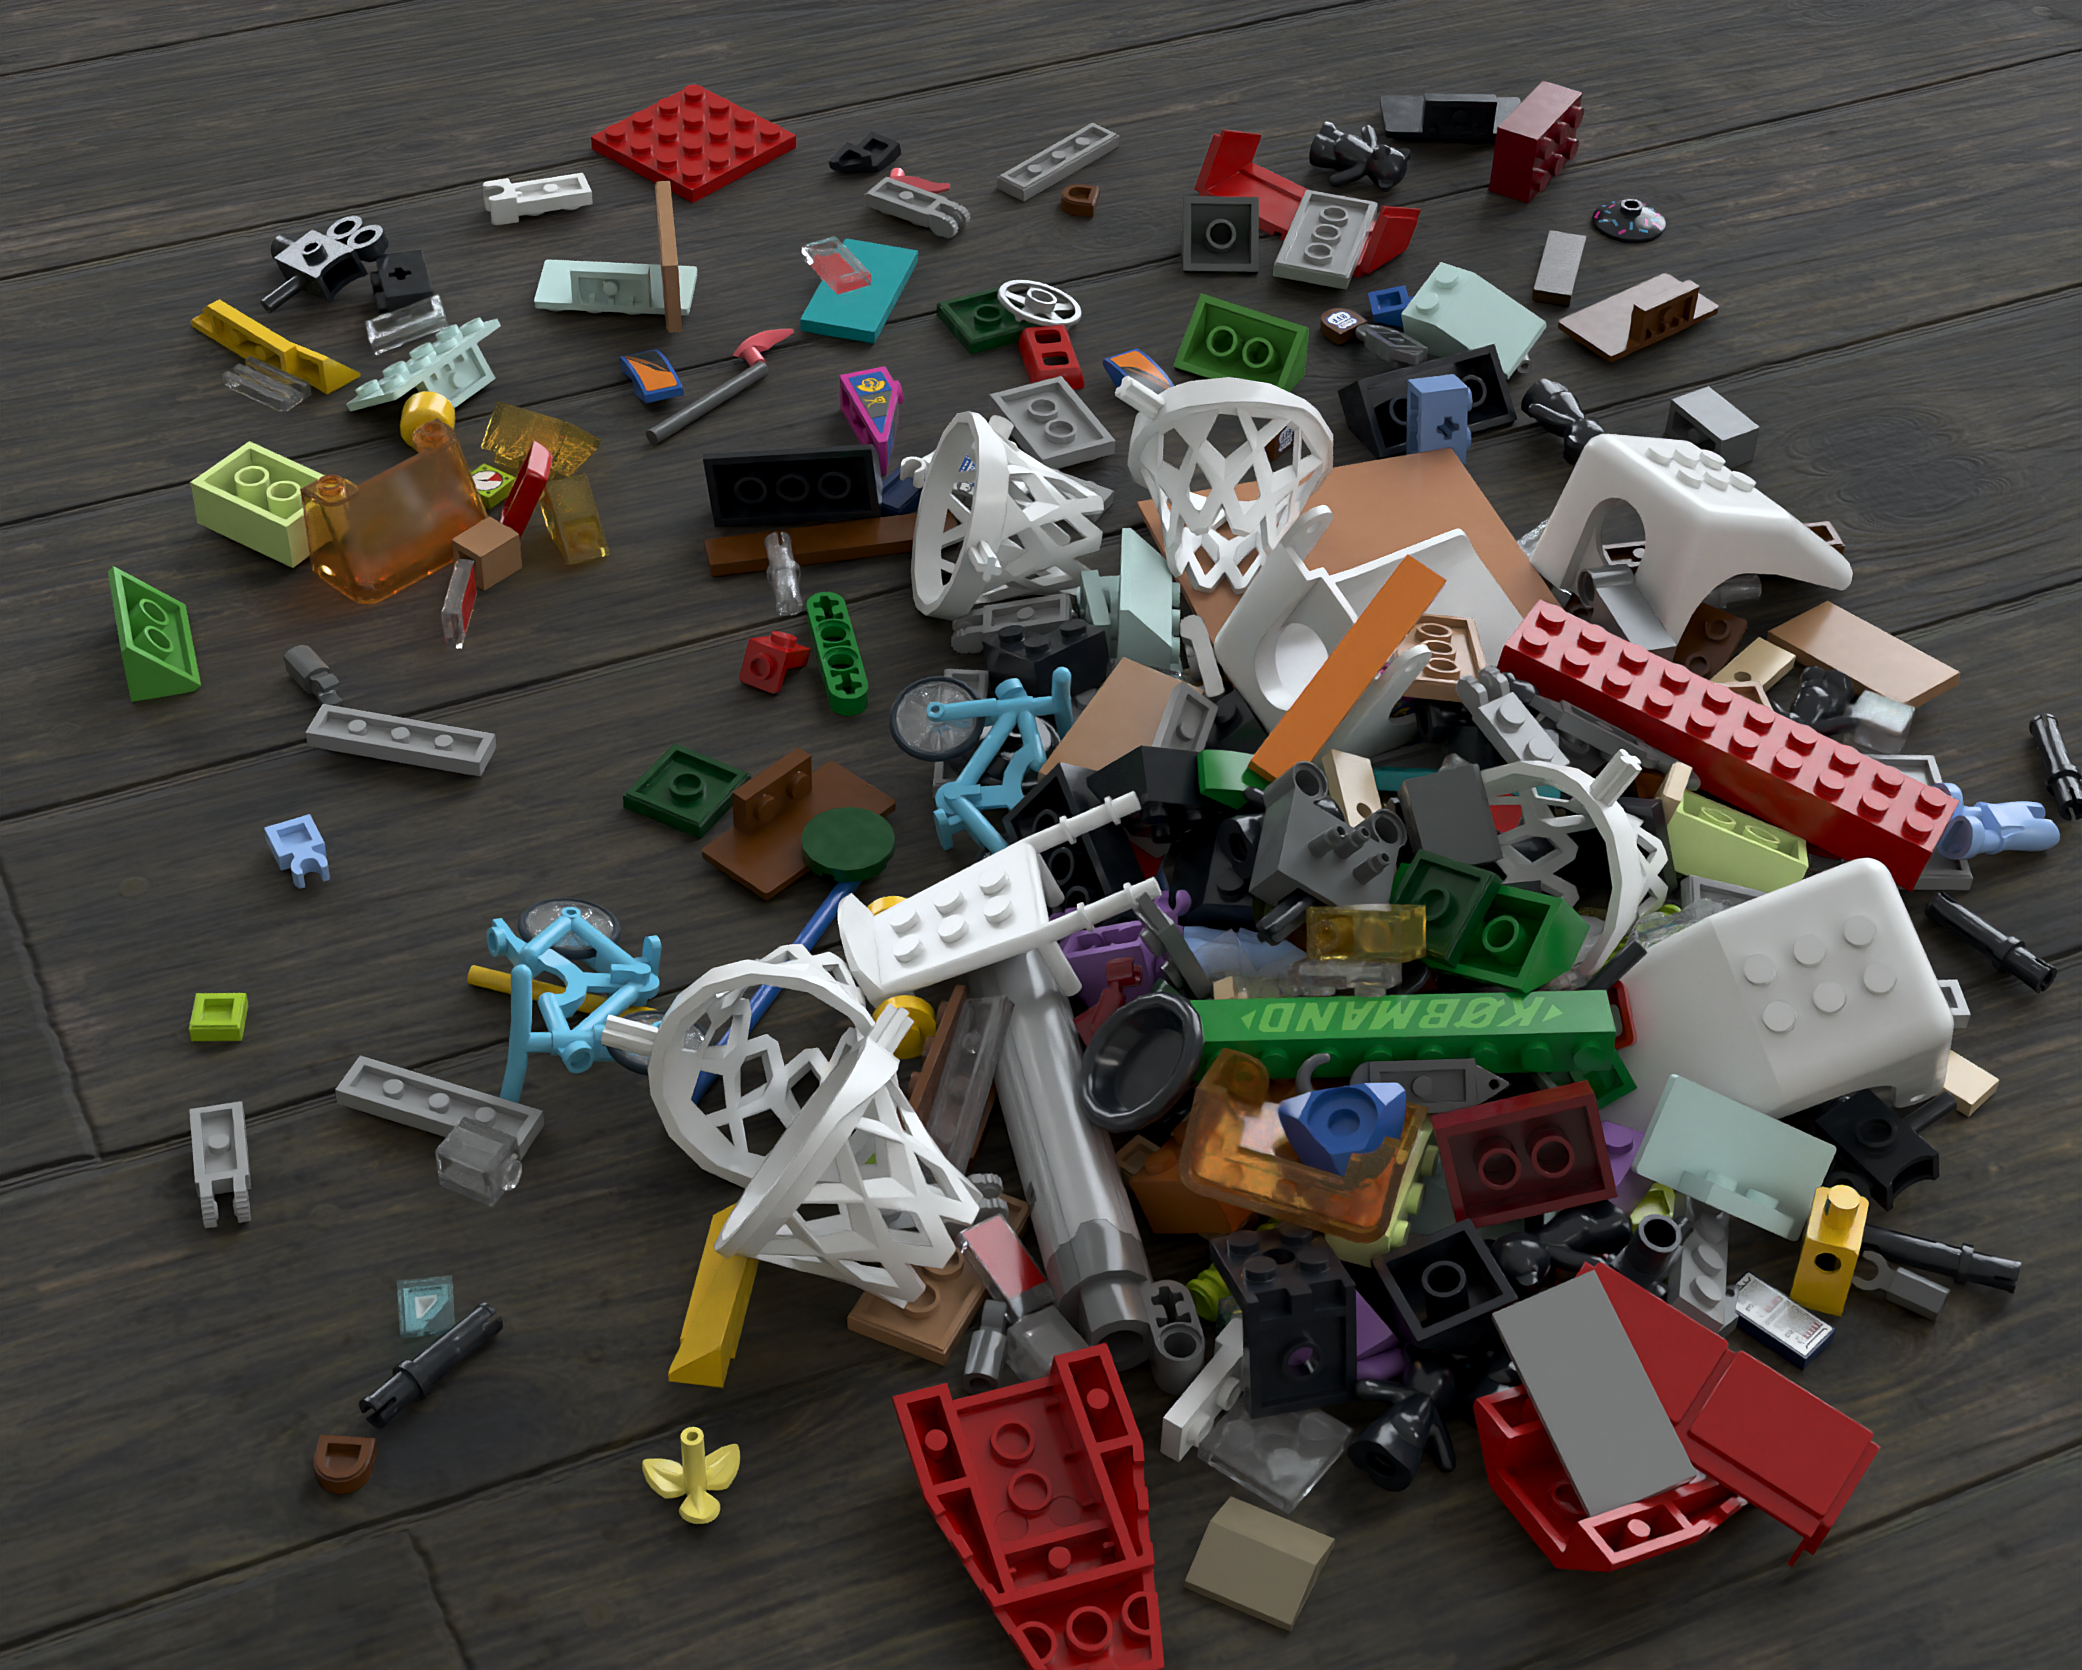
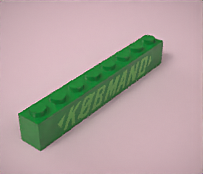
M1606 990L1528 992L1527 994L1521 992L1191 1000V1004L1202 1018L1205 1041L1199 1069L1193 1078L1194 1081L1296 1078L1297 1071L1302 1063L1314 1054L1320 1053L1330 1054L1331 1060L1314 1069L1311 1078L1351 1077L1353 1071L1365 1062L1475 1058L1476 1065L1491 1073L1610 1071L1616 1037V1028Z

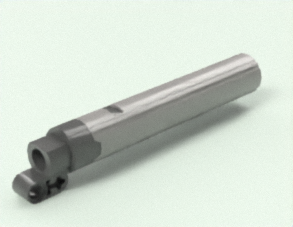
M1038 949L965 973L1028 1207L1031 1210L1032 1223L1060 1324L1071 1332L1080 1334L1085 1348L1107 1343L1117 1372L1133 1368L1148 1359L1158 1387L1166 1393L1182 1395L1204 1369L1205 1337L1188 1288L1173 1280L1153 1281L1130 1201L1123 1186V1179L1109 1132L1092 1125L1079 1106L1077 1077L1084 1049L1079 1032L1073 1022L1074 1016L1068 996H1065Z

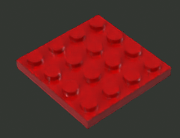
M693 84L591 136V148L656 184L659 181H670L671 192L694 203L795 149L796 135L756 115L752 111H748L730 102L728 99L704 89L700 85Z

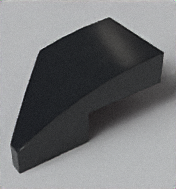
M871 131L857 146L847 142L829 160L830 169L857 173L880 172L902 154L900 143Z

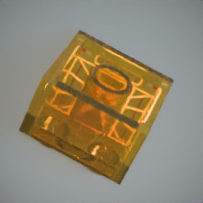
M497 401L481 448L496 454L494 462L517 469L519 462L523 463L533 440L543 445L553 456L548 478L553 480L555 473L570 478L599 448L602 439L569 422Z

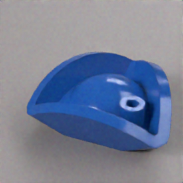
M1396 1082L1362 1083L1312 1091L1283 1100L1278 1108V1117L1295 1153L1316 1177L1334 1187L1354 1188L1375 1179L1391 1161L1403 1130L1406 1094L1405 1089Z

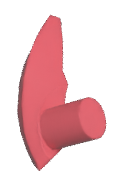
M894 168L890 172L889 178L935 194L950 190V183H936L919 177L905 176L901 168Z
M773 329L759 332L742 342L733 355L745 359L750 367L759 361L766 364L765 359L760 353L769 350L774 344L794 334V330Z

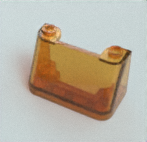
M438 418L423 424L413 433L414 448L419 452L418 454L356 486L345 478L330 474L322 476L315 482L300 489L312 572L357 603L374 604L383 601L454 562L451 539L488 518L487 511L456 433L450 426Z
M1224 1047L1196 1088L1178 1165V1173L1184 1185L1199 1195L1356 1243L1368 1244L1384 1236L1394 1216L1424 1129L1429 1108L1406 1101L1405 1119L1400 1140L1385 1136L1382 1144L1374 1151L1365 1154L1352 1153L1348 1161L1345 1177L1304 1165L1295 1153L1278 1117L1280 1105L1265 1101L1269 1088V1075L1261 1061L1249 1054Z

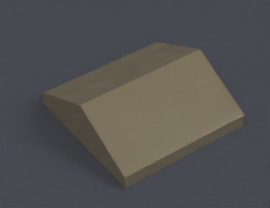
M1231 1496L1210 1520L1185 1579L1184 1588L1291 1632L1334 1547L1335 1539Z

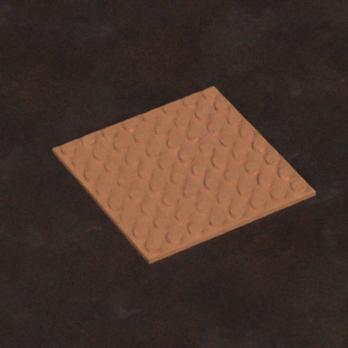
M1451 447L1334 467L1318 491L1309 497L1299 515L1300 517L1308 510L1321 505L1328 506L1334 515L1331 524L1303 561L1309 571L1324 567L1330 576L1361 566L1451 530L1461 529L1469 538L1478 557L1523 619L1539 599L1561 607ZM1314 471L1299 481L1298 487L1310 479ZM1257 481L1237 484L1234 491L1238 501L1249 502L1258 500L1259 488ZM1212 489L1192 493L1208 498ZM1153 499L1138 501L1137 509L1162 556L1167 560L1161 520ZM1166 502L1167 507L1171 511L1172 505ZM1228 521L1215 530L1228 541L1239 536L1232 533ZM1201 545L1194 555L1206 575L1214 567L1215 563ZM1256 547L1237 565L1243 576L1259 555ZM1184 569L1182 575L1175 578V580L1180 583V590L1193 614L1199 615L1205 621L1213 649L1218 632L1244 593L1235 594L1226 577H1224L1212 593L1195 590ZM1226 674V676H1227V678H1228V680H1229L1231 686L1233 687L1234 690H1236V687L1234 686V684L1232 683V681L1230 680V678H1229L1228 675Z

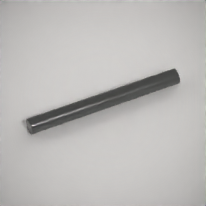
M759 361L646 432L648 441L653 445H657L769 374L767 365Z

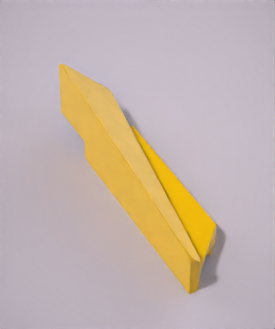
M220 299L207 305L202 310L203 313L190 321L192 327L287 385L302 379L328 395L361 376L359 372L327 356L286 340Z
M737 1203L713 1215L680 1337L681 1346L669 1369L668 1378L671 1382L723 1388L730 1358L735 1359L759 1263L758 1259L737 1255L725 1259L715 1251L714 1244Z

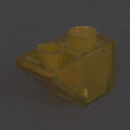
M583 473L547 482L539 502L548 532L568 566L610 555L587 474Z
M1361 904L1306 908L1307 959L1404 963L1426 957V905Z

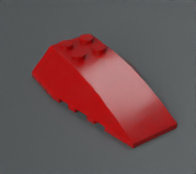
M1107 1343L1055 1355L1049 1376L952 1400L947 1383L892 1396V1404L924 1503L1029 1669L1164 1670L1158 1595L1155 1592L1153 1574V1543L1150 1542L1148 1522V1491L1144 1480L1143 1465L1145 1459L1143 1441Z
M1524 1385L1477 1398L1473 1405L1489 1486L1556 1568L1611 1572L1697 1542L1749 1503L1694 1467L1697 1473L1694 1480L1662 1494L1588 1518Z

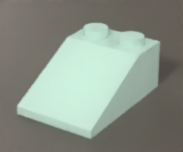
M1442 262L1439 263L1401 313L1404 333L1428 347V354L1440 358L1495 344L1506 380L1510 378L1546 329V322L1474 272Z

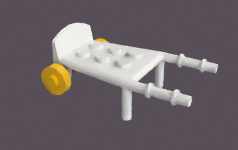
M1134 791L1113 800L1108 796L1104 798V804L1070 819H1067L1064 815L1060 817V823L1028 836L908 899L899 896H888L875 900L867 907L852 893L841 899L838 905V925L844 953L851 974L870 1004L876 1008L872 1019L876 1023L887 1004H891L897 1009L900 1007L906 1009L909 1012L907 1016L914 1021L893 1053V1056L898 1059L918 1057L922 1055L927 1036L936 1035V1014L934 1009L928 1002L916 997L914 993L915 990L1038 949L1065 996H1073L1081 990L1082 985L1058 945L1057 940L1085 928L1088 932L1094 930V924L1132 908L1135 911L1138 908L1135 899L1145 891L1152 900L1162 896L1155 877L1133 886L1127 882L1123 884L1124 890L1087 906L1081 902L1077 904V910L1049 922L1047 906L1056 907L1064 901L1065 897L1040 853L1066 841H1069L1072 845L1076 843V837L1112 821L1115 825L1120 824L1121 817L1142 809Z

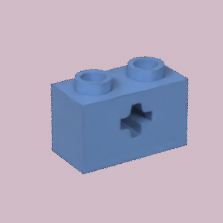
M1454 374L1408 380L1406 455L1451 447L1462 464H1466V450L1471 447V433L1467 426V413L1472 409V394L1469 387Z

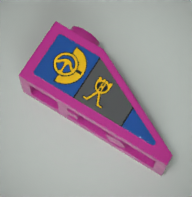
M885 366L839 375L840 409L860 444H872L879 455L881 476L886 475L899 422L898 405L903 404V391L900 382L893 380Z

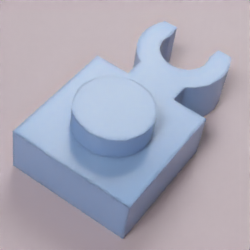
M310 814L264 828L267 844L281 871L291 868L293 882L299 889L305 887L303 875L308 872H317L321 875L323 881L329 880L330 875L325 843Z

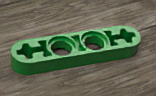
M816 593L807 600V625L829 706L832 711L840 715L853 716L860 714L868 707V681L846 603L836 593ZM824 613H829L832 619L825 620ZM828 637L843 638V640L837 642H829L824 639ZM836 664H846L850 665L851 667L847 669H835L831 666ZM850 686L851 695H847L843 688Z

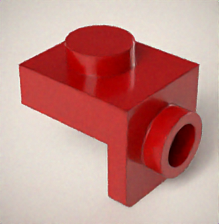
M772 631L771 636L751 638L748 640L739 680L772 694L779 693L786 669L807 666L811 649L796 644L797 638L795 636L780 631Z

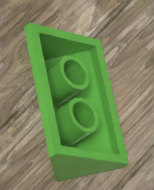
M1201 293L1173 367L1206 379L1239 378L1270 383L1291 392L1305 375L1309 328Z
M113 566L108 571L131 702L195 692L201 686L186 605Z

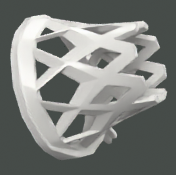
M1129 376L1124 377L1121 386L1115 391V396L1140 411L1136 415L1131 435L1128 467L1134 482L1149 489L1161 520L1167 565L1170 572L1177 578L1182 575L1185 569L1193 589L1201 592L1212 593L1224 577H1226L1235 594L1245 593L1278 542L1299 517L1309 497L1318 491L1333 469V433L1319 411L1305 399L1270 383L1232 377L1196 380L1170 387L1157 395ZM1218 414L1238 416L1247 441L1226 459L1206 439ZM1251 417L1272 420L1257 431ZM1287 426L1294 431L1293 464L1273 472L1264 447ZM1173 428L1189 445L1180 469L1163 461L1164 434ZM1302 439L1312 453L1301 459ZM1197 463L1212 487L1208 498L1190 492L1189 485ZM1253 465L1259 488L1258 500L1249 502L1238 501L1234 488ZM1314 471L1310 479L1298 487L1299 481ZM1166 502L1172 505L1171 511L1167 507ZM1226 521H1228L1232 533L1239 535L1229 541L1215 531ZM1201 545L1215 563L1214 567L1206 575L1194 555ZM1256 547L1259 555L1243 576L1237 565Z
M970 411L957 413L940 438L931 459L920 496L913 534L911 561L913 599L916 608L926 616L953 621L968 614L974 604L1029 595L1067 593L1069 596H1077V587H1080V572L1090 569L1075 558L1099 551L1103 534L1085 515L1102 513L1104 510L1102 497L1095 494V488L1070 479L1021 451L991 428L979 413ZM967 454L976 466V470L959 472ZM975 481L971 511L951 494L954 483ZM1013 481L1024 482L1035 501L1033 502ZM947 509H949L961 524L943 533ZM1064 519L1084 538L1070 543V536L1054 522ZM1017 534L1025 549L1018 546L1008 537ZM964 540L956 564L941 558V549ZM941 569L952 574L950 581L945 585H942ZM1033 574L1042 576L1031 580L1026 579V577Z
M1620 749L1596 779L1580 769L1540 760L1517 761L1481 771L1489 805H1521L1524 824L1498 835L1504 859L1495 862L1507 875L1502 884L1541 880L1542 891L1555 897L1563 898L1573 907L1580 898L1576 886L1553 874L1576 857L1579 847L1567 833L1597 827L1606 842L1612 882V892L1606 920L1604 922L1597 917L1581 916L1590 926V929L1570 972L1551 981L1552 991H1565L1590 978L1603 966L1623 936L1638 928L1645 919L1662 907L1669 887L1658 876L1668 861L1661 840L1642 829L1640 826L1644 821L1634 815L1625 813L1624 809L1617 802V799L1642 770L1640 767L1641 761L1636 756H1630L1624 749ZM1550 785L1573 796V798L1569 801L1538 796L1536 787ZM1517 791H1518V793H1519V796H1501V797H1496V796H1500V795H1504V794H1509V793H1513V792H1517ZM1548 805L1562 806L1581 815L1555 818ZM1535 836L1545 837L1556 849L1533 863L1511 846ZM1637 844L1650 853L1647 859L1637 848ZM1648 892L1651 896L1640 905L1643 898Z
M790 944L780 946L760 961L758 958L755 961L746 959L710 969L677 995L663 1017L659 1028L608 1015L601 1037V1044L650 1057L648 1066L650 1094L669 1137L702 1169L746 1189L769 1153L764 1157L748 1152L742 1119L772 1109L787 1129L801 1111L791 1088L810 1070H812L821 1085L848 1051L868 1035L875 1022L866 1010L865 994L861 987H856L847 963L831 952L812 956L802 944ZM828 971L833 972L836 980L831 976V974ZM759 984L808 992L847 1015L855 1024V1028L849 1027L842 1035L830 1062L827 1061L819 1048L804 1049L784 1066L778 1041L768 1034L748 1040L752 1011L749 999L741 997L747 987ZM707 1012L712 1023L698 1051L683 1049L686 1031ZM730 1016H733L728 1044L708 1046L715 1030L726 1022ZM761 1056L767 1083L741 1097L740 1067L744 1062ZM700 1070L723 1075L726 1100L725 1109L705 1115L692 1102L691 1097ZM895 1072L893 1078L898 1084L897 1073ZM892 1099L893 1105L897 1112V1104ZM729 1124L733 1144L719 1131L718 1126ZM856 1130L852 1136L850 1134L848 1137L856 1164H865L875 1152L873 1135Z
M887 1004L868 1035L848 1051L812 1094L760 1166L723 1225L714 1244L715 1251L725 1259L733 1255L750 1257L799 1271L821 1275L854 1285L904 1309L907 1302L913 1303L925 1291L926 1287L910 1264L943 1269L955 1252L956 1247L941 1219L969 1227L978 1214L980 1208L977 1204L983 1198V1194L944 1157L893 1078L900 1063V1060L893 1056V1053L914 1022L907 1016L909 1012L902 1007L897 1009L893 1005ZM892 1099L898 1106L906 1131L902 1129ZM854 1129L873 1135L877 1164H856L848 1141V1137ZM915 1154L931 1170L941 1189L926 1183ZM800 1204H838L840 1214L805 1221L796 1209ZM879 1209L910 1213L918 1232L888 1228ZM855 1261L880 1262L884 1268L865 1266Z

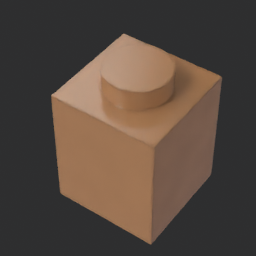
M490 516L451 539L455 574L468 581L472 566L474 565L475 584L483 591L522 568L519 534Z

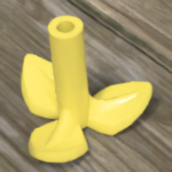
M689 1427L681 1433L683 1467L680 1463L672 1460L645 1459L642 1462V1470L650 1487L662 1497L671 1499L686 1494L687 1497L679 1509V1514L690 1523L704 1524L716 1519L720 1512L719 1501L706 1491L723 1490L730 1486L739 1468L740 1449L738 1444H731L721 1447L705 1457L704 1434L702 1430L697 1427Z

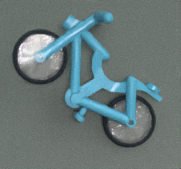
M1058 667L1053 672L1052 696L1037 698L1028 696L1020 680L1011 678L997 686L995 694L999 700H996V698L981 700L976 691L968 684L945 676H934L917 680L898 694L890 710L889 729L892 738L899 748L916 759L928 762H942L957 758L968 752L977 743L984 727L992 726L957 780L942 785L936 793L935 801L938 810L933 811L938 839L944 850L953 847L951 835L965 830L981 848L973 864L1012 845L1008 834L1000 835L979 811L1008 808L1010 811L1023 798L1021 787L1025 774L1030 770L1039 772L1047 761L1035 716L1054 714L1060 742L1073 726L1074 719L1070 696L1071 673L1067 668ZM1017 724L1024 746L1014 753L1004 772L1003 784L980 787V784L976 785Z
M576 898L547 899L529 906L518 920V932L522 940L514 935L502 918L493 919L492 927L487 930L489 951L494 957L506 955L514 965L511 972V1027L508 1060L500 1098L519 1103L528 1066L529 1053L559 1055L564 1065L572 1073L586 1071L592 1066L593 1062H617L629 1071L648 1076L650 1057L610 1046H601V1037L608 1015L618 1017L630 1005L644 1006L647 1004L648 999L657 995L659 991L658 974L661 957L659 937L657 935L645 937L642 957L633 958L617 946L621 936V927L616 917L609 910L598 904ZM569 960H583L597 973L582 972ZM545 970L557 975L564 981L566 991L563 994L546 992L539 996L538 1006L549 1032H531L532 979ZM587 992L608 993V999L573 1030H570L566 1018L572 1017L585 1001ZM640 1011L628 1014L622 1018L659 1028L667 1011ZM695 1022L686 1031L683 1049L698 1051L707 1030ZM712 1039L710 1040L708 1046H713Z

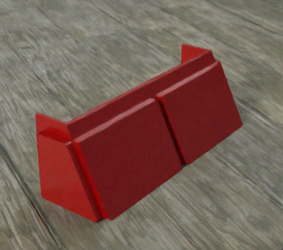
M1222 129L1221 134L1213 135L1194 190L1199 192V196L1259 197V229L1272 236L1280 233L1282 234L1281 240L1284 241L1304 193L1309 189L1252 163L1262 137L1261 134ZM1382 206L1377 221H1374L1353 276L1368 275L1404 252L1409 246L1421 210Z
M1585 1262L1576 1277L1595 1270L1693 1467L1803 1537L1787 1563L1789 1566L1793 1567L1803 1550L1814 1555L1880 1449L1879 1445L1871 1441L1873 1432L1743 1350L1737 1354L1727 1348L1729 1346L1727 1340L1603 1262L1597 1263L1595 1267Z

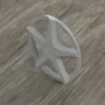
M1013 280L1004 283L998 290L997 296L1000 303L1015 315V320L1018 322L1026 320L1041 326L1064 325L1068 331L1071 326L1076 325L1080 321L1082 313L1078 303L1066 293L1052 286L1029 280ZM1015 286L1030 287L1026 297L1007 291V289ZM1053 294L1061 297L1068 303H1056L1057 298ZM1011 302L1016 303V304H1018V305H1021V306H1023L1024 308H1022V309L1020 310L1019 308H1017L1016 306H1014ZM1055 312L1075 314L1071 318L1063 320Z

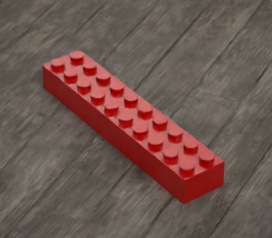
M1541 599L1538 600L1504 644L1496 667L1500 670V673L1510 671L1516 679L1525 680L1533 684L1540 692L1541 697L1558 703L1562 699L1644 740L1645 744L1692 767V770L1701 780L1700 789L1849 862L1860 858H1872L1881 862L1891 873L1895 884L1910 892L1913 891L1960 802L1936 787L1928 786L1903 774L1895 767L1886 766L1859 753L1851 746L1838 743L1816 732L1807 725L1799 724L1774 712L1768 706L1757 704L1732 692L1724 685L1711 682L1689 671L1682 665L1674 664L1661 658L1638 644H1632L1607 632L1599 625L1586 622L1566 612L1561 607L1549 604Z

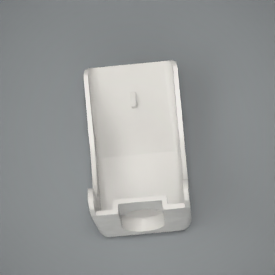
M1600 434L1591 438L1585 445L1530 558V562L1550 591L1555 585L1558 589H1570L1578 595L1577 580L1580 571L1610 566L1604 556L1601 545L1602 524L1606 514L1613 505L1621 500L1627 501L1639 513L1646 537L1644 554L1634 576L1635 583L1676 645L1692 614L1702 600L1719 584L1735 575L1743 573L1777 574L1838 590H1845L1851 584L1853 575L1849 562L1841 553L1785 509L1755 489L1756 482L1752 478L1740 472H1732L1723 466L1725 460L1718 454L1709 450H1701L1693 443L1684 440L1617 434Z
M1321 505L1308 510L1296 519L1278 542L1218 632L1213 648L1217 661L1242 695L1268 736L1407 554L1447 580L1443 589L1425 613L1473 618L1476 623L1486 665L1497 667L1504 644L1524 619L1478 557L1464 531L1454 529L1361 566L1329 576L1324 567L1309 571L1303 561L1331 524L1334 518L1332 511L1328 506ZM1417 645L1408 649L1392 663L1390 659L1388 660L1389 667L1382 675L1379 672L1312 761L1324 774L1322 757L1330 749L1370 758L1421 739L1415 713L1399 718H1389V715L1396 702L1430 661L1432 653L1426 645Z
M1872 858L1852 860L1708 916L1646 948L1645 950L1648 953L1620 979L1628 992L1637 1043L1632 1047L1617 1050L1637 1088L1600 1109L1599 1115L1601 1121H1609L1646 1133L1669 1077L1672 1074L1684 1077L1776 1120L1830 1099L1876 1086H1892L1891 1099L1897 1108L1920 1103L1941 1092L1948 1067L1954 1029L1953 1016L1887 867ZM1592 977L1570 987L1565 991H1574L1576 989L1581 988ZM1610 1005L1617 1037L1623 1030L1620 1013L1616 1005Z

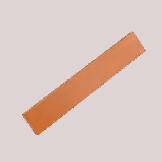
M1407 554L1251 758L1248 768L1271 783L1299 761H1309L1312 763L1443 589L1447 580Z

